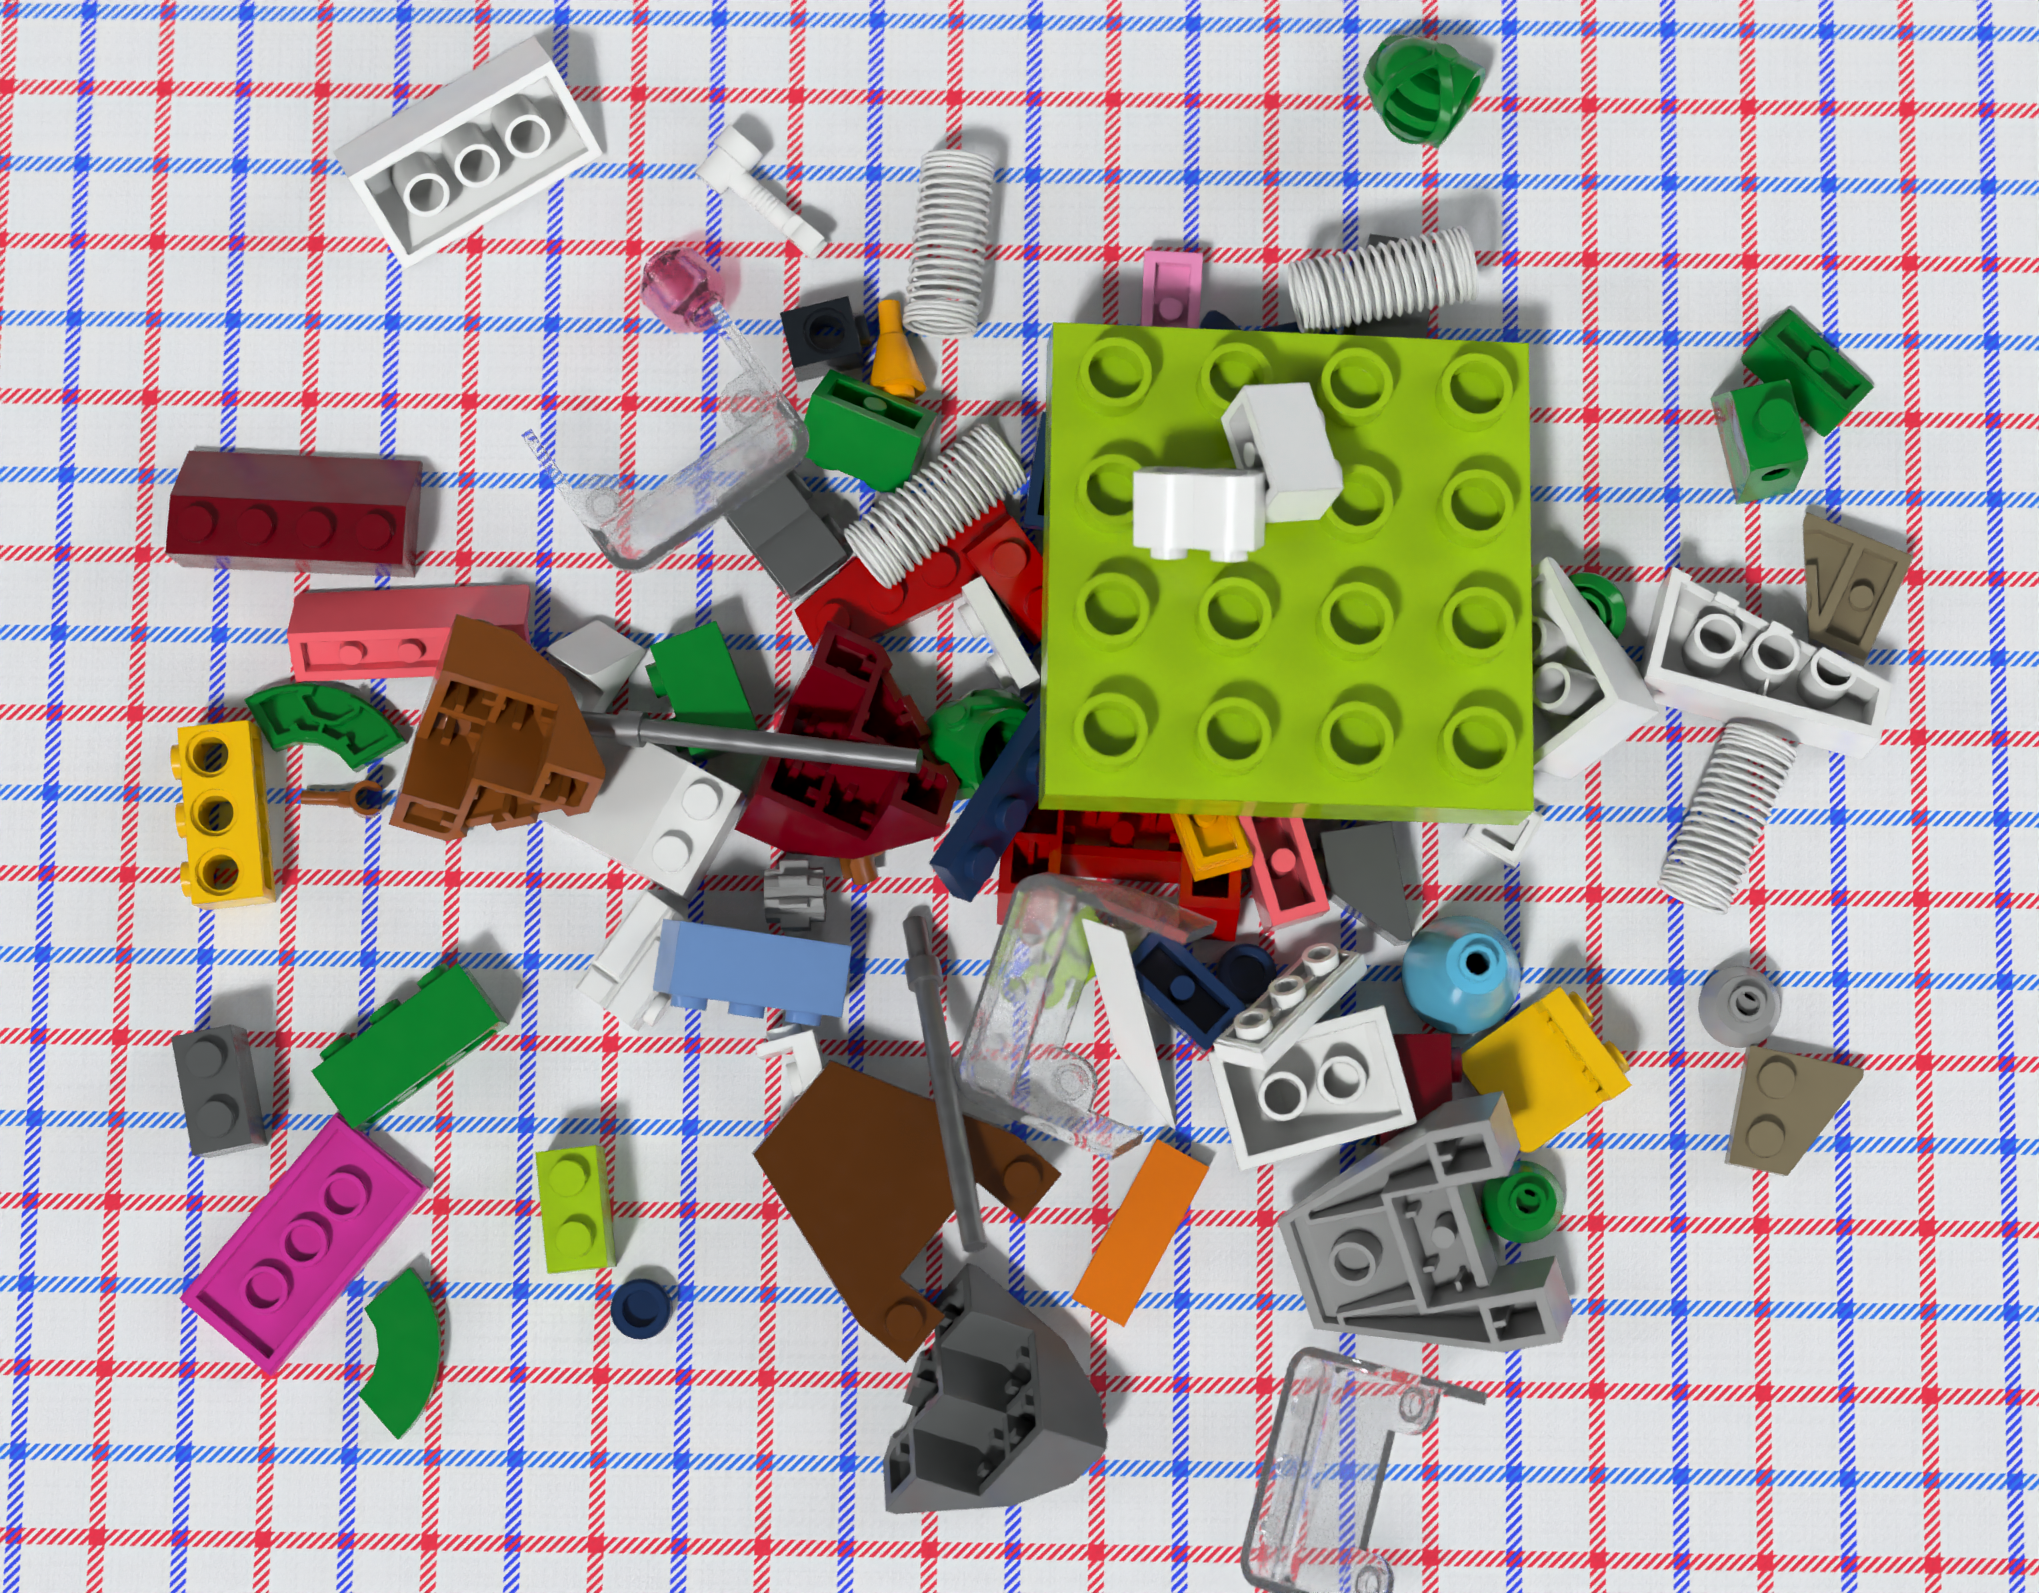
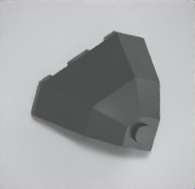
M967 1263L936 1299L935 1305L945 1317L934 1329L935 1340L929 1358L917 1357L903 1399L904 1403L913 1405L903 1432L897 1438H890L883 1459L885 1509L894 1514L1013 1506L1074 1483L1094 1462H1097L1106 1450L1108 1433L1104 1427L1101 1398L1065 1340L980 1267Z

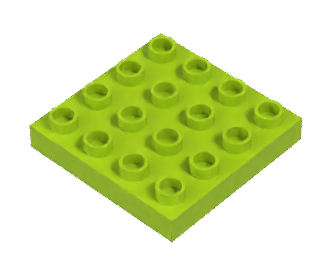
M1053 322L1047 343L1039 809L1519 825L1533 813L1529 343ZM1290 383L1310 384L1316 405L1322 410L1325 418V432L1333 457L1339 462L1342 469V484L1344 487L1319 520L1265 523L1264 546L1255 551H1248V559L1239 562L1213 561L1210 559V550L1187 549V557L1182 559H1156L1150 557V548L1133 546L1135 471L1144 467L1237 469L1221 417L1243 386Z

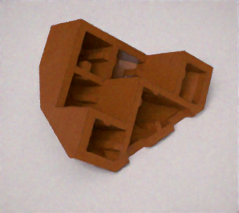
M456 614L422 710L389 825L449 841L466 837L469 827L491 823L498 831L537 823L538 814L542 812L561 809L567 816H572L590 811L604 781L606 768L566 677L514 631L494 626L485 620L472 619Z

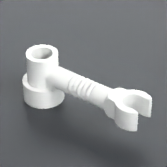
M728 125L713 142L717 146L716 149L695 171L696 175L720 196L730 187L743 200L751 204L756 211L764 215V218L768 219L811 260H814L828 244L824 240L825 237L784 203H781L777 197L772 196L771 192H768L766 188L764 189V186L760 185L749 174L763 157V154L740 132Z

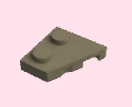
M1807 512L1803 520L1802 529L1808 644L1820 649L1824 647L1864 667L1914 556Z
M1752 1045L1746 1047L1724 1164L1788 1176L1863 1079L1864 1069Z

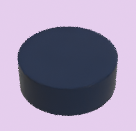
M1239 944L1230 948L1221 957L1216 969V978L1244 1004H1253L1268 990L1269 984L1276 979L1277 975L1276 966L1270 954L1254 944Z
M634 1279L626 1282L616 1291L612 1298L610 1311L614 1325L622 1334L633 1339H648L660 1334L668 1326L672 1317L673 1304L668 1291L660 1283L651 1279Z

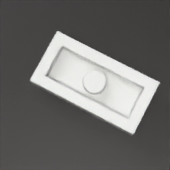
M983 576L962 586V596L966 604L958 607V611L973 638L976 639L984 634L995 653L987 658V662L1002 689L1013 685L1018 696L1022 698L1040 688L1039 674Z

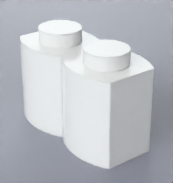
M1144 467L1134 472L1133 546L1150 548L1151 558L1182 559L1187 557V549L1210 550V559L1213 561L1239 562L1248 559V551H1255L1264 546L1265 471L1190 467Z

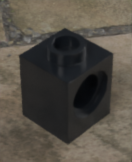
M848 296L780 312L797 383L823 377L830 369L843 372L865 366L861 348L872 346L864 311L852 313ZM823 328H837L844 334L842 342L832 349H821L813 343L814 336Z

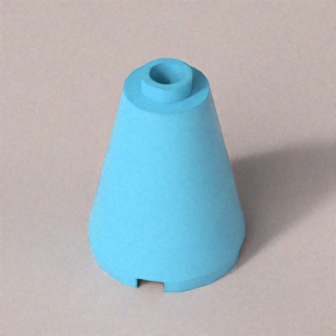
M1456 915L1436 920L1423 928L1414 937L1403 956L1401 983L1408 1002L1422 1021L1441 1032L1466 1035L1485 1030L1496 1024L1508 1013L1518 995L1521 971L1515 949L1498 928L1482 919ZM1466 959L1473 963L1478 975L1472 974L1467 969Z

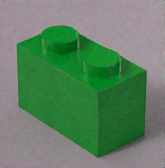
M830 369L811 395L794 453L811 459L814 464L823 469L838 470L860 479L876 491L895 494L896 488L903 489L904 481L912 482V475L918 474L938 413Z
M716 621L649 646L655 660L654 663L645 666L650 682L658 699L668 695L676 717L670 718L667 721L759 731L725 639ZM675 746L678 753L689 750L696 764L728 752Z

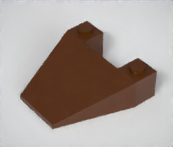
M829 1060L752 1154L851 1315L862 1328L907 1363L945 1317L933 1302L901 1277L903 1272L955 1211L936 1103L933 1099ZM962 1111L975 1184L978 1183L1024 1221L1062 1173L1005 1127Z

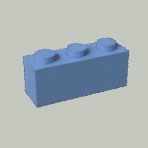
M663 919L653 991L672 994L670 1006L706 1011L708 999L729 1002L728 1014L764 1019L765 1007L786 1010L785 1022L820 1026L822 1015L842 1018L852 946Z

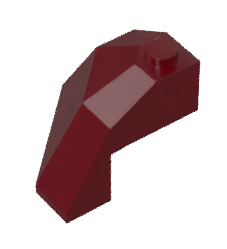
M827 621L778 721L774 733L921 749L923 762L920 772L911 773L763 756L734 830L790 854L858 859L941 836L946 828L960 782L950 764L941 765L932 754L928 743L931 731L911 695H902L889 672L893 664L881 644Z

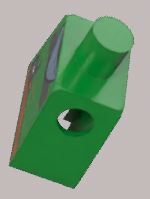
M1783 379L1713 396L1710 400L1736 505L1793 493L1807 465L1808 451L1790 381ZM1776 470V474L1764 475L1770 471Z

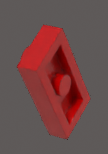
M1006 514L961 551L979 576H983L993 595L1028 642L1036 645L1042 640L1043 558L1015 519Z

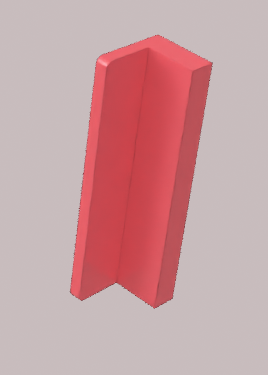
M521 584L300 593L295 597L287 630L296 682L432 677L435 674L456 614L472 619L485 620L494 626L514 631L531 646L527 621L531 600L529 585Z

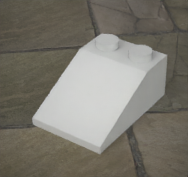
M1547 556L1531 569L1533 768L1537 771L1571 780L1656 716L1659 710L1635 663L1557 562Z
M591 736L606 768V774L590 811L567 816L561 809L539 813L538 819L690 903L738 819L746 799L745 795L741 790L652 743L647 742L643 748L618 745L614 738Z
M1384 1005L1314 1024L1267 1071L1219 1061L1215 1051L1207 1055L1239 1172L1417 1124Z

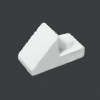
M596 620L551 644L546 649V652L560 664L557 670L566 677L580 711L604 713L646 650L601 621Z

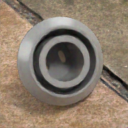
M1734 966L1723 969L1709 978L1700 993L1698 1010L1704 1028L1715 1040L1730 1047L1746 1048L1750 1045L1754 1046L1770 1036L1779 1021L1781 1005L1775 986L1764 974L1749 967ZM1745 993L1748 994L1752 998V1000L1745 997Z

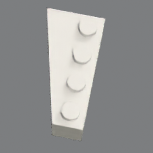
M1673 566L1658 590L1639 668V673L1655 703L1726 723L1749 725L1777 737L1861 760L1881 740L1893 684L1824 647L1820 650L1794 637L1792 635L1793 630L1774 620L1771 623L1764 621L1738 607L1739 601L1720 591L1717 594L1712 593L1690 581L1691 575Z

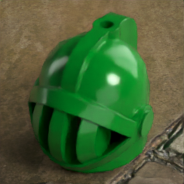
M1391 35L1381 42L1377 50L1370 57L1363 78L1368 87V94L1374 111L1379 114L1385 126L1401 142L1430 145L1439 150L1440 146L1451 135L1474 103L1485 80L1486 69L1460 55L1455 48L1448 44H1440L1433 39L1418 35Z
M1002 688L973 690L962 695L957 700L944 702L927 719L926 724L931 731L928 743L932 754L941 765L949 763L960 782L954 801L972 798L1030 710L1017 695Z

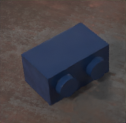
M1160 924L1130 954L1141 997L1202 1055L1234 1023V1018L1248 1008Z

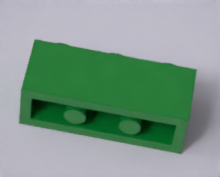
M447 963L437 966L417 982L421 990L403 1004L398 999L386 1003L368 1018L372 1025L369 1029L354 1040L347 1034L331 1043L319 1054L324 1062L311 1070V1072L352 1129L359 1131L367 1130L509 1025L467 967L459 963L452 968H449Z

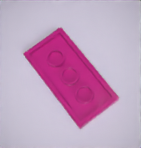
M336 1112L179 1299L269 1376H274L428 1193L430 1188L364 1132L352 1129L343 1115Z

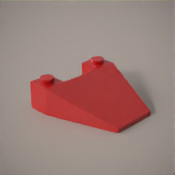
M1038 799L1027 816L1024 826L1016 833L1000 858L997 924L1056 929L1060 876L1178 884L1175 937L1235 941L1240 912L1242 869L1195 882L1173 821L1168 813L1039 809Z

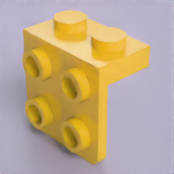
M1561 986L1545 994L1462 1053V1072L1478 1095L1503 1091L1520 1142L1519 1151L1523 1153L1535 1151L1598 1105L1614 1099L1632 1086L1624 1075L1630 1070V1067L1622 1053L1611 1041L1608 1040L1604 1044L1600 1042L1589 1026L1594 1021V1016L1588 1006L1575 991L1567 995Z

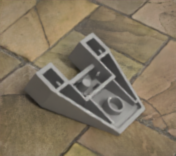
M1503 1091L1445 1102L1417 1121V1124L1411 1125L1280 1215L1277 1221L1314 1329L1496 1352H1508L1562 1342L1573 1308L1556 1256L1498 1266L1471 1184L1472 1182L1508 1176L1520 1149V1142Z

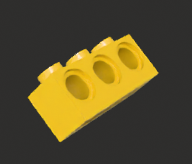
M249 720L177 728L178 744L171 746L170 760L174 778L182 781L183 803L176 804L175 820L179 837L181 839L186 838L188 861L182 862L180 866V880L184 896L191 897L192 905L203 910L276 903L262 732L260 727ZM226 744L228 749L226 764L218 771L207 772L204 766L206 752L214 745ZM221 802H230L233 807L231 823L220 831H213L209 825L211 810ZM234 860L238 866L236 882L228 889L218 890L214 884L216 868L224 861Z

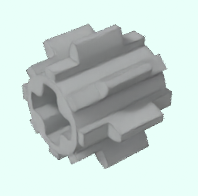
M808 859L779 860L780 869H765L764 910L767 924L781 923V930L783 932L811 931V922L826 921L827 902L824 867L810 868Z

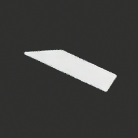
M1083 918L1082 923L1116 1050L1169 1126L1175 1128L1126 936L1121 930Z

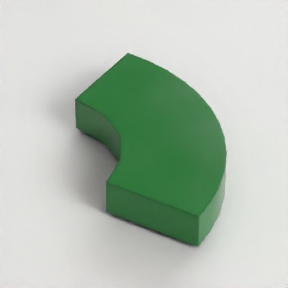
M309 683L287 684L260 691L244 699L269 745L275 752L297 745L322 746L340 755L347 765L357 773L408 744L395 725L377 708L352 693L336 688Z
M413 1267L408 1268L364 1308L376 1329L379 1353L373 1375L358 1395L397 1440L402 1439L413 1428L429 1404L438 1381L442 1332L438 1312L428 1288Z

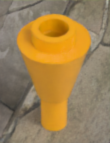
M893 299L883 300L877 305L880 337L877 341L870 386L915 403L916 398L925 393L926 385L908 339L903 334L901 304Z

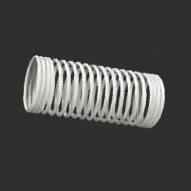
M937 149L929 151L921 157V175L919 176L921 184L918 186L920 194L916 196L919 204L915 206L918 214L914 216L916 225L913 226L915 235L912 236L914 245L911 246L913 255L910 256L912 265L909 266L911 275L907 277L910 285L906 287L909 295L905 297V302L908 305L904 307V320L902 322L905 328L920 335L945 339H961L974 335L977 332L976 327H978L977 315L979 311L976 306L980 304L977 296L981 294L978 286L982 284L979 276L983 274V269L980 266L985 264L981 256L986 254L982 246L987 244L983 236L988 234L985 226L989 224V219L986 216L990 214V209L987 206L991 204V199L988 196L992 194V189L989 186L993 184L995 164L989 158L978 153L956 149ZM938 183V184L945 185V186H948V187H937V188H936V187H934V186H932V185H930V184ZM971 189H985L987 192L981 193ZM937 193L947 197L935 198L929 194ZM969 199H984L985 202L980 203ZM936 203L947 207L934 208L928 204ZM968 209H982L984 212L978 213ZM935 213L946 217L933 218L928 214ZM966 219H981L983 222L977 223ZM927 224H937L950 228H932ZM964 229H980L982 232L976 233ZM926 234H936L950 238H931ZM962 239H978V240H980L981 242H979V243H974V242H971V241H968V240H962ZM926 244H935L949 248H930ZM960 249H977V250H979L980 252H978V253H972V252H969V251H966V250H960ZM925 254H934V255H938V256H942V257H948V258H929V257L924 256V255H925ZM957 259H976L979 262L971 263ZM925 264H933V265H937V266H941V267H947V268H953V269L928 268V267L923 266V265H925ZM955 269H974V270H976V271H978V272H976V273H969V272H966V271L955 270ZM932 274V275H936V276H940V277H946V278H952V279H941V278H932V279H930V278L924 277V276H922V275ZM953 279H973L976 282L968 283ZM931 284L951 289H971L975 292L966 293L951 289H929L921 285ZM929 294H930V295H934V296H937V297L950 298V299H970V300H972V301H974V302H973V303H964V302H961V301L948 300V299H928V298H924V297H922V296H920V295H929Z
M1462 226L1452 227V229L1447 228L1446 230L1441 229L1439 234L1431 231L1428 237L1420 234L1418 239L1410 236L1407 241L1400 238L1397 243L1389 240L1387 246L1379 242L1376 248L1369 244L1366 250L1358 247L1356 252L1348 249L1346 254L1338 251L1335 257L1327 253L1325 259L1318 255L1314 261L1306 258V260L1302 258L1301 261L1296 260L1295 263L1290 261L1288 265L1290 296L1297 325L1301 333L1319 334L1322 327L1325 331L1329 332L1331 322L1333 327L1339 330L1341 319L1343 324L1349 328L1352 321L1351 316L1354 323L1358 326L1361 324L1362 315L1368 323L1372 320V313L1378 321L1382 319L1383 312L1390 319L1393 315V309L1395 314L1401 317L1403 306L1410 315L1413 312L1414 306L1416 310L1422 312L1424 303L1428 309L1432 310L1434 300L1440 308L1443 307L1445 300L1452 306L1455 298L1463 304L1464 301H1475L1479 294L1476 259L1469 235ZM1432 238L1436 241V253L1432 245ZM1422 239L1426 244V256L1422 248ZM1412 242L1416 247V260L1411 249ZM1401 245L1405 248L1406 263L1401 252ZM1391 246L1395 251V264L1391 256ZM1381 249L1385 254V267L1380 256ZM1371 252L1375 257V271L1370 260ZM1360 253L1364 258L1365 275L1360 263ZM1350 256L1352 257V259H1353V261H1354V274H1355V278H1354V275H1353L1351 266H1350V264H1349V263H1350ZM1340 258L1344 264V279L1339 267ZM1329 260L1334 269V282L1329 270ZM1319 263L1323 269L1324 286L1319 274ZM1443 263H1444V266H1445L1446 276H1447V280H1448V287H1447V284H1446V279H1445V273H1444ZM1434 271H1435V275H1436L1438 290H1437V287H1436V282H1435V277H1434ZM1424 275H1425V279H1426L1427 290H1426Z
M979 423V427H975L974 431L970 430L969 437L962 436L961 444L954 443L953 450L946 449L945 457L937 456L936 463L929 462L928 469L921 468L920 476L912 475V482L904 481L903 489L896 488L895 495L888 494L887 502L879 501L878 508L871 507L870 515L863 514L862 521L854 520L853 524H849V528H844V535L853 551L870 573L884 587L892 589V585H897V581L901 582L902 578H906V571L901 563L907 570L914 572L915 567L911 559L918 565L923 564V559L919 552L925 558L931 559L929 548L934 552H939L937 541L947 546L948 540L945 534L951 539H956L954 529L964 533L962 522L967 526H972L973 522L970 515L974 519L980 520V511L989 514L988 504L992 507H997L996 498L1005 501V492L1008 494H1013L1014 491L1017 492V488H1022V484H1026L1027 476L1020 462L1003 439L991 427ZM966 442L972 445L977 456L968 448ZM958 448L965 453L969 463L960 455ZM950 455L956 458L960 468L952 462ZM942 462L948 465L953 476L944 469ZM933 467L940 472L945 483L935 474ZM925 474L933 480L938 491L927 481ZM917 481L924 485L930 498L919 488ZM909 488L916 492L923 506L912 496ZM901 494L908 499L916 514L904 503ZM893 501L900 506L901 510L903 511V513H904V515L906 516V518L908 519V521H907V520L904 518V516L895 508V506H894V504H893ZM884 507H885L886 509H888V510L892 513V515L894 516L895 520L897 521V523L899 524V526L901 527V529H900V528L897 526V524L887 515V513H886ZM876 514L879 515L885 521L887 527L889 528L893 536L879 522ZM868 521H870L877 528L878 532L880 533L886 544L871 529Z
M1730 723L1725 726L1726 730L1723 731L1722 740L1718 742L1720 748L1714 752L1716 758L1710 761L1712 767L1706 770L1708 777L1702 780L1704 786L1697 790L1700 796L1693 799L1695 806L1689 809L1691 815L1685 818L1687 825L1680 828L1682 835L1676 838L1678 844L1672 847L1674 854L1668 856L1670 863L1664 866L1662 875L1659 876L1660 880L1657 881L1660 889L1670 896L1698 909L1719 915L1729 913L1728 908L1732 907L1730 903L1734 902L1731 895L1738 892L1734 885L1742 883L1738 875L1746 873L1743 866L1751 863L1747 856L1755 854L1751 846L1758 845L1759 842L1756 837L1763 835L1759 827L1768 825L1764 819L1772 815L1768 808L1776 806L1773 799L1780 796L1777 789L1784 787L1781 779L1789 777L1786 770L1793 767L1792 763L1795 762V758L1798 756L1795 748L1786 741L1764 730L1741 723ZM1720 753H1725L1730 758L1722 757ZM1739 756L1745 757V758H1747V759H1749V760H1752V761H1754V762H1756V763H1759V764L1765 765V766H1767V767H1770V768L1776 770V771L1779 772V773L1772 772V771L1766 770V769H1764V768H1761V767H1759V766H1756V765H1754V764H1752V763H1750V762H1748V761L1742 759V758L1739 757ZM1716 763H1721L1726 768L1718 767ZM1736 766L1758 773L1775 783L1751 775ZM1712 772H1717L1723 778L1713 776ZM1732 776L1739 777L1752 783H1755L1767 789L1770 792L1755 788ZM1707 782H1713L1718 787L1710 786ZM1729 786L1736 787L1746 792H1749L1765 800L1766 802L1745 795ZM1703 792H1709L1715 797L1706 796ZM1726 796H1729V797L1738 799V800H1740V801H1743V802H1745V803H1748V804H1750V805H1752V806L1758 808L1759 810H1755V809L1749 808V807H1747V806H1745V805H1742V804H1740V803H1737L1736 801H1734V800H1732V799H1730V798H1728V797H1726ZM1699 801H1705L1711 807L1703 806ZM1723 806L1742 812L1756 820L1739 815L1735 812H1732L1724 808ZM1695 811H1701L1706 816L1698 815ZM1719 816H1723V817H1726V818L1731 819V820H1733V821H1736V822H1738V823H1740V824H1742V825H1744V826H1746V827H1748V828H1750V829H1747V828L1741 827V826H1739V825H1736V824H1734V823H1732V822H1729V821H1727V820H1725V819H1723V818H1721V817H1719ZM1691 820H1696L1703 826L1694 825ZM1716 826H1719V827L1725 828V829H1727V830H1730V831H1732V832H1735V833H1737V834H1739V835H1741V836H1743V837H1745V838H1747V839H1744V838L1738 837V836H1736V835H1733V834H1731V833H1728V832H1726V831H1724V830H1722V829H1720V828H1718V827H1716ZM1686 830H1692L1700 836L1691 835ZM1713 836H1716V837H1719V838L1724 839V840H1726V841H1729V842H1731V843H1733V844H1735V845H1737V846H1739V847H1741V848L1732 846V845H1730V844H1728V843H1725V842H1723V841H1721V840H1719V839H1717V838H1715V837H1713ZM1682 840H1689L1696 846L1688 845L1684 843ZM1710 846H1713V847H1715V848H1718V849H1720V850H1723V851H1725V852H1727V853H1729V854H1731V855H1733V856H1736L1737 858L1732 857V856H1729V855H1727V854H1725V853H1722V852H1720V851H1718V850H1715L1714 848H1712V847H1710ZM1678 849H1684L1693 856L1682 854ZM1706 856H1709V857H1712V858L1717 859V860H1719V861H1722V862H1724V863H1726V864H1728V865H1730V866H1727V865H1724V864H1722V863H1719V862H1717V861H1715V860H1712V859H1710V858H1708V857H1706ZM1674 859H1680L1689 866L1678 864ZM1705 867H1708V868H1710V869H1713V870H1715V871H1718V872H1720V873H1722V874H1724V875L1718 874V873H1716V872H1714V871H1711V870H1709V869H1707V868H1705ZM1704 878H1707V879H1709V880H1712V881H1714V882H1716V883H1718V884H1715V883H1713V882H1711V881H1708V880H1706V879H1704Z

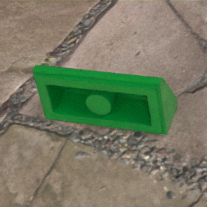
M1789 308L1741 357L1742 363L1763 383L1788 379L1792 386L1799 416L1823 437L1828 436L1874 388L1866 378Z

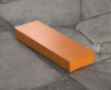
M1156 1139L1071 1299L1125 1327L1210 1167Z

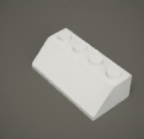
M535 36L333 151L403 270L604 155L552 59Z

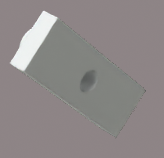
M1318 943L1305 949L1302 957L1281 977L1273 980L1269 984L1268 990L1247 1010L1239 1013L1234 1018V1023L1213 1042L1217 1060L1264 1071L1269 1070L1368 972L1364 954L1337 949L1331 943Z

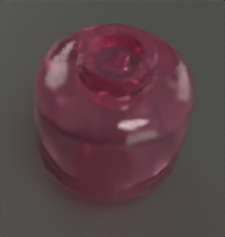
M675 247L668 251H660L654 254L645 264L643 269L644 276L642 277L639 289L641 301L667 328L675 333H700L713 326L721 317L726 305L725 279L693 248Z

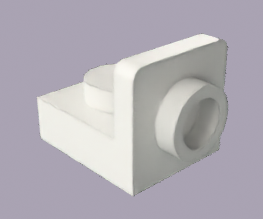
M795 1023L767 1031L768 1042L755 1045L757 1057L762 1060L791 1052L794 1053L796 1062L786 1064V1069L793 1095L797 1099L823 1069L825 1061L818 1034L813 1030L803 1032L801 1024Z

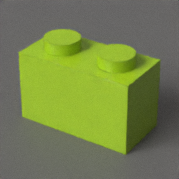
M592 1145L535 1152L547 1274L617 1267L605 1148Z

